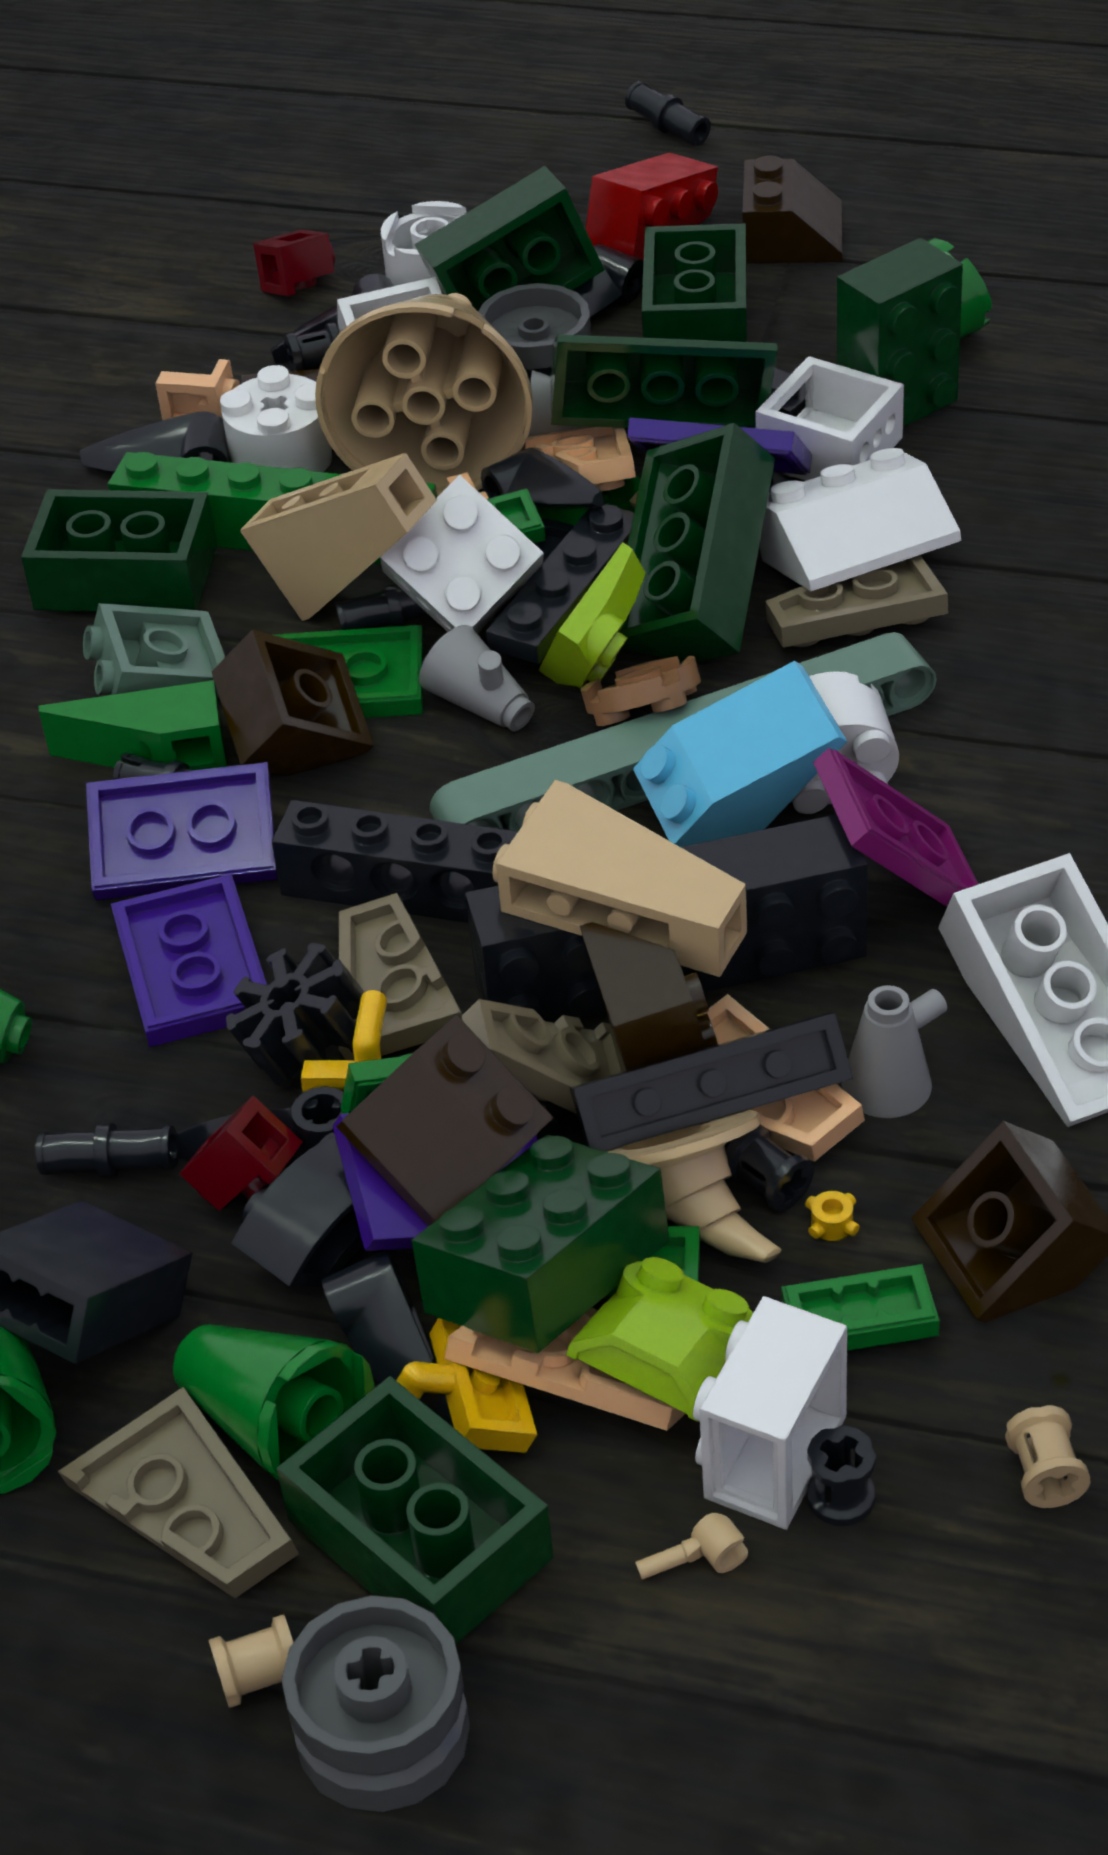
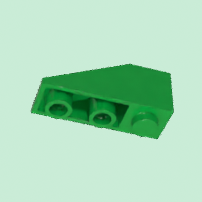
M214 680L39 705V714L50 756L115 768L116 762L118 760L122 761L121 755L127 752L148 760L167 764L173 760L188 764L190 770L193 771L227 767L223 726Z

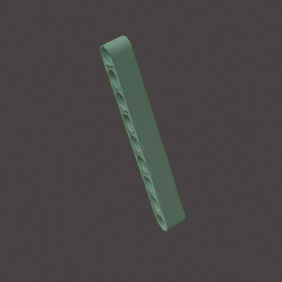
M895 632L883 634L799 663L803 665L809 676L825 672H848L857 675L860 684L871 688L872 684L879 691L887 717L911 709L924 702L934 690L937 680L935 671L902 634ZM768 674L689 700L680 707L663 712H654L451 781L442 786L432 797L429 807L431 816L434 820L519 831L523 826L524 817L530 805L534 802H540L554 780L568 783L615 811L644 802L648 798L633 768L643 758L647 750L654 746L672 725Z

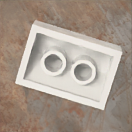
M887 448L871 454V460L853 466L848 464L833 465L823 469L819 477L804 482L795 480L785 481L772 486L771 492L768 495L759 545L763 562L809 591H814L962 540L960 529L927 464L910 456L902 449Z

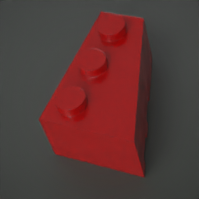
M669 152L593 175L586 222V231L593 246L603 244L644 261L645 227L700 225L712 214V208L717 201L719 191L716 183L718 166Z

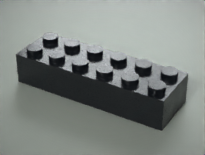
M837 814L681 847L746 884L747 934L722 975L717 977L681 966L684 976L697 973L703 992L866 957L868 863L863 853L851 846ZM498 886L465 892L475 980L480 999L534 1009L546 1022H556L562 1015L581 1019L607 1013L583 936L501 912Z

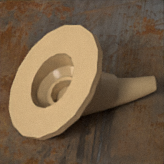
M741 1111L605 1151L622 1154L628 1159L660 1168L667 1220L676 1226H699L700 1241L729 1256L764 1263L770 1262L780 1254L782 1250L780 1247L760 1234L737 1213L741 1207L725 1182L726 1179L732 1176L724 1145L728 1141L739 1138L758 1128L761 1122L758 1111Z

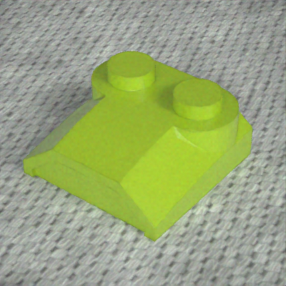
M622 542L557 632L538 670L557 684L575 686L581 689L587 681L591 682L600 678L601 682L628 638L621 634L620 630L638 596L646 574L631 547Z
M649 1257L643 1261L627 1265L624 1268L616 1293L595 1313L570 1342L566 1356L574 1360L579 1359L686 1413L689 1418L695 1420L693 1418V1408L702 1383L708 1376L718 1377L726 1363V1348L734 1327L740 1320L749 1322L753 1312L749 1309L746 1300L738 1294L724 1289H712L684 1275L683 1271L676 1264L666 1259Z

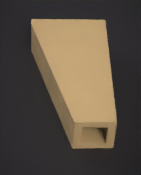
M403 453L272 498L240 529V532L297 615L304 621L310 619L406 535L437 499L407 453Z
M554 780L540 802H534L530 805L525 814L523 826L510 844L502 845L494 860L492 875L494 881L498 882L501 912L581 936L580 926L595 922L673 949L681 966L717 977L722 975L747 934L745 883L562 781Z

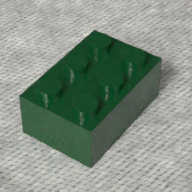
M543 166L414 244L430 276L436 277L442 294H462L470 300L472 307L479 311L483 302L497 292L514 286L541 283L558 285L573 290L605 270L567 189L546 166Z
M746 223L645 227L642 291L643 338L747 342Z
M918 238L837 276V365L904 384L903 427L958 400L963 264L922 238Z
M47 489L21 556L33 609L56 610L60 612L97 611L99 603L197 610L217 548L208 492Z
M545 1135L542 1139L534 1142L529 1149L506 1167L488 1178L484 1184L452 1209L444 1212L439 1219L412 1239L424 1313L539 1353L618 1286L624 1268L627 1265L653 1256L670 1241L661 1169L628 1159L622 1154L608 1153L574 1143L565 1137Z
M391 1376L277 1467L288 1521L372 1595L406 1599L434 1613L453 1636L455 1645L554 1558L548 1505Z

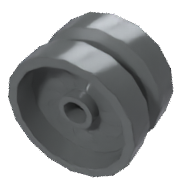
M537 283L514 286L497 292L483 302L478 311L514 349L527 372L529 381L531 370L551 376L553 342L557 334L591 336L588 303L577 292L558 285Z
M371 1595L338 1603L306 1625L289 1648L282 1675L288 1714L295 1736L301 1767L320 1793L350 1809L386 1812L417 1804L447 1783L464 1758L470 1722L463 1692L464 1685L454 1638L434 1613L406 1599Z

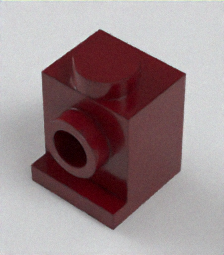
M301 229L253 243L261 292L290 296L296 294L295 289L315 286L317 284L316 277L335 272V252L329 242L328 233Z
M253 1095L206 1139L179 1174L196 1189L203 1199L210 1202L220 1211L239 1193L249 1200L266 1183L270 1184L276 1179L303 1141Z

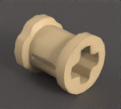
M1054 1405L1027 1408L1016 1414L1007 1423L1005 1439L1008 1448L1019 1455L1025 1473L1021 1481V1487L1027 1502L1040 1508H1056L1079 1499L1088 1490L1091 1483L1090 1474L1087 1466L1075 1457L1069 1440L1072 1422L1069 1414L1063 1408Z
M284 1614L272 1618V1625L269 1628L225 1642L220 1636L209 1640L229 1708L240 1705L242 1695L282 1682L288 1651L294 1643Z

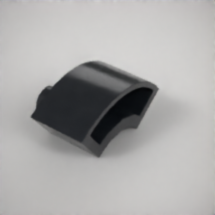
M334 1132L326 1135L319 1144L296 1159L267 1189L259 1190L249 1199L243 1210V1223L232 1241L234 1246L288 1286L323 1287L322 1279L342 1270L345 1264L363 1246Z

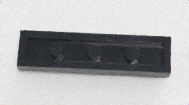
M606 504L604 506L590 507L487 629L488 648L539 664L546 656L561 626L622 542L628 545L634 512Z
M828 1012L569 1088L585 1146L608 1151L851 1080L853 1076L836 1014Z

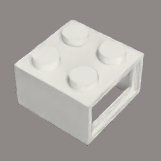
M808 356L755 412L756 428L793 431L812 453L810 473L806 475L781 474L807 481L821 476V471L827 467L839 464L853 466L871 460V454L876 451L894 448L903 438L904 384ZM805 383V408L795 417L779 412L780 408Z
M459 474L436 498L437 501L411 530L380 557L382 571L447 632L460 625H469L478 634L543 564L544 553Z
M763 1296L749 1322L740 1320L734 1327L726 1348V1363L718 1377L708 1376L698 1391L693 1408V1418L700 1421L701 1437L697 1446L695 1461L696 1464L702 1466L704 1499L787 1530L807 1492V1486L812 1477L811 1466L807 1460V1448L811 1439L823 1429L841 1426L846 1418L847 1325Z

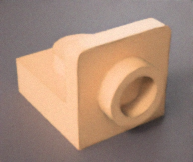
M219 359L211 375L161 371L155 384L162 421L194 412L205 411L214 413L222 418L221 396L240 385L238 379H233L230 360Z

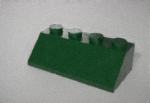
M557 334L553 342L550 381L551 425L628 428L630 418L723 426L736 423L739 427L756 428L755 412L771 396L778 351L777 343Z
M736 423L647 450L628 540V546L633 549L646 574L638 596L620 630V633L628 638L621 648L622 650L662 658L678 656L679 661L682 662L688 656H694L696 663L740 652L775 458Z

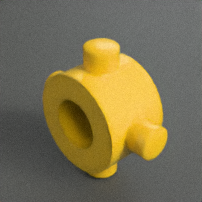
M838 1191L822 1192L816 1197L811 1195L805 1202V1207L811 1210L809 1234L814 1239L821 1238L827 1241H838L846 1238L848 1235L855 1236L860 1228V1225L853 1221V1206L856 1204L855 1197L850 1193L844 1194Z

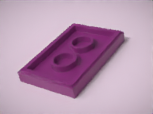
M828 748L813 762L853 848L946 907L953 893L978 885L947 823L835 749Z

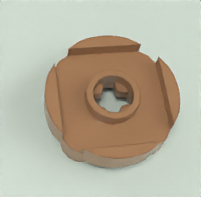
M678 656L616 671V684L602 689L600 678L584 685L581 688V693L587 713L594 715L597 726H605L629 718L631 716L629 709L651 704L653 712H663L680 707L687 703L686 695L697 691L696 686L701 682L694 656H688L681 665Z

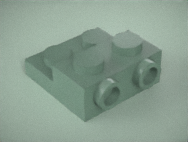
M99 603L94 625H88L83 636V654L85 659L97 661L94 671L95 692L100 695H114L214 680L211 672L225 658L208 611Z

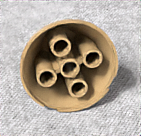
M458 293L419 296L372 310L360 316L343 329L331 343L321 363L316 381V410L321 428L335 453L352 471L407 453L425 483L436 484L437 497L448 487L447 477L467 472L476 490L482 489V469L518 453L526 439H528L531 428L533 396L530 381L521 360L508 342L472 307L470 300Z

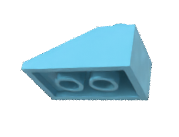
M793 661L672 725L656 744L647 750L633 770L668 840L679 847L764 830L818 773L813 762L828 748L839 751L847 743V740L803 665Z

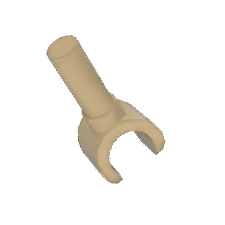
M711 1513L703 1517L696 1524L691 1533V1538L681 1541L679 1545L635 1561L642 1580L686 1562L691 1563L702 1556H705L718 1573H725L733 1570L745 1561L748 1556V1549L742 1543L744 1536L727 1516Z

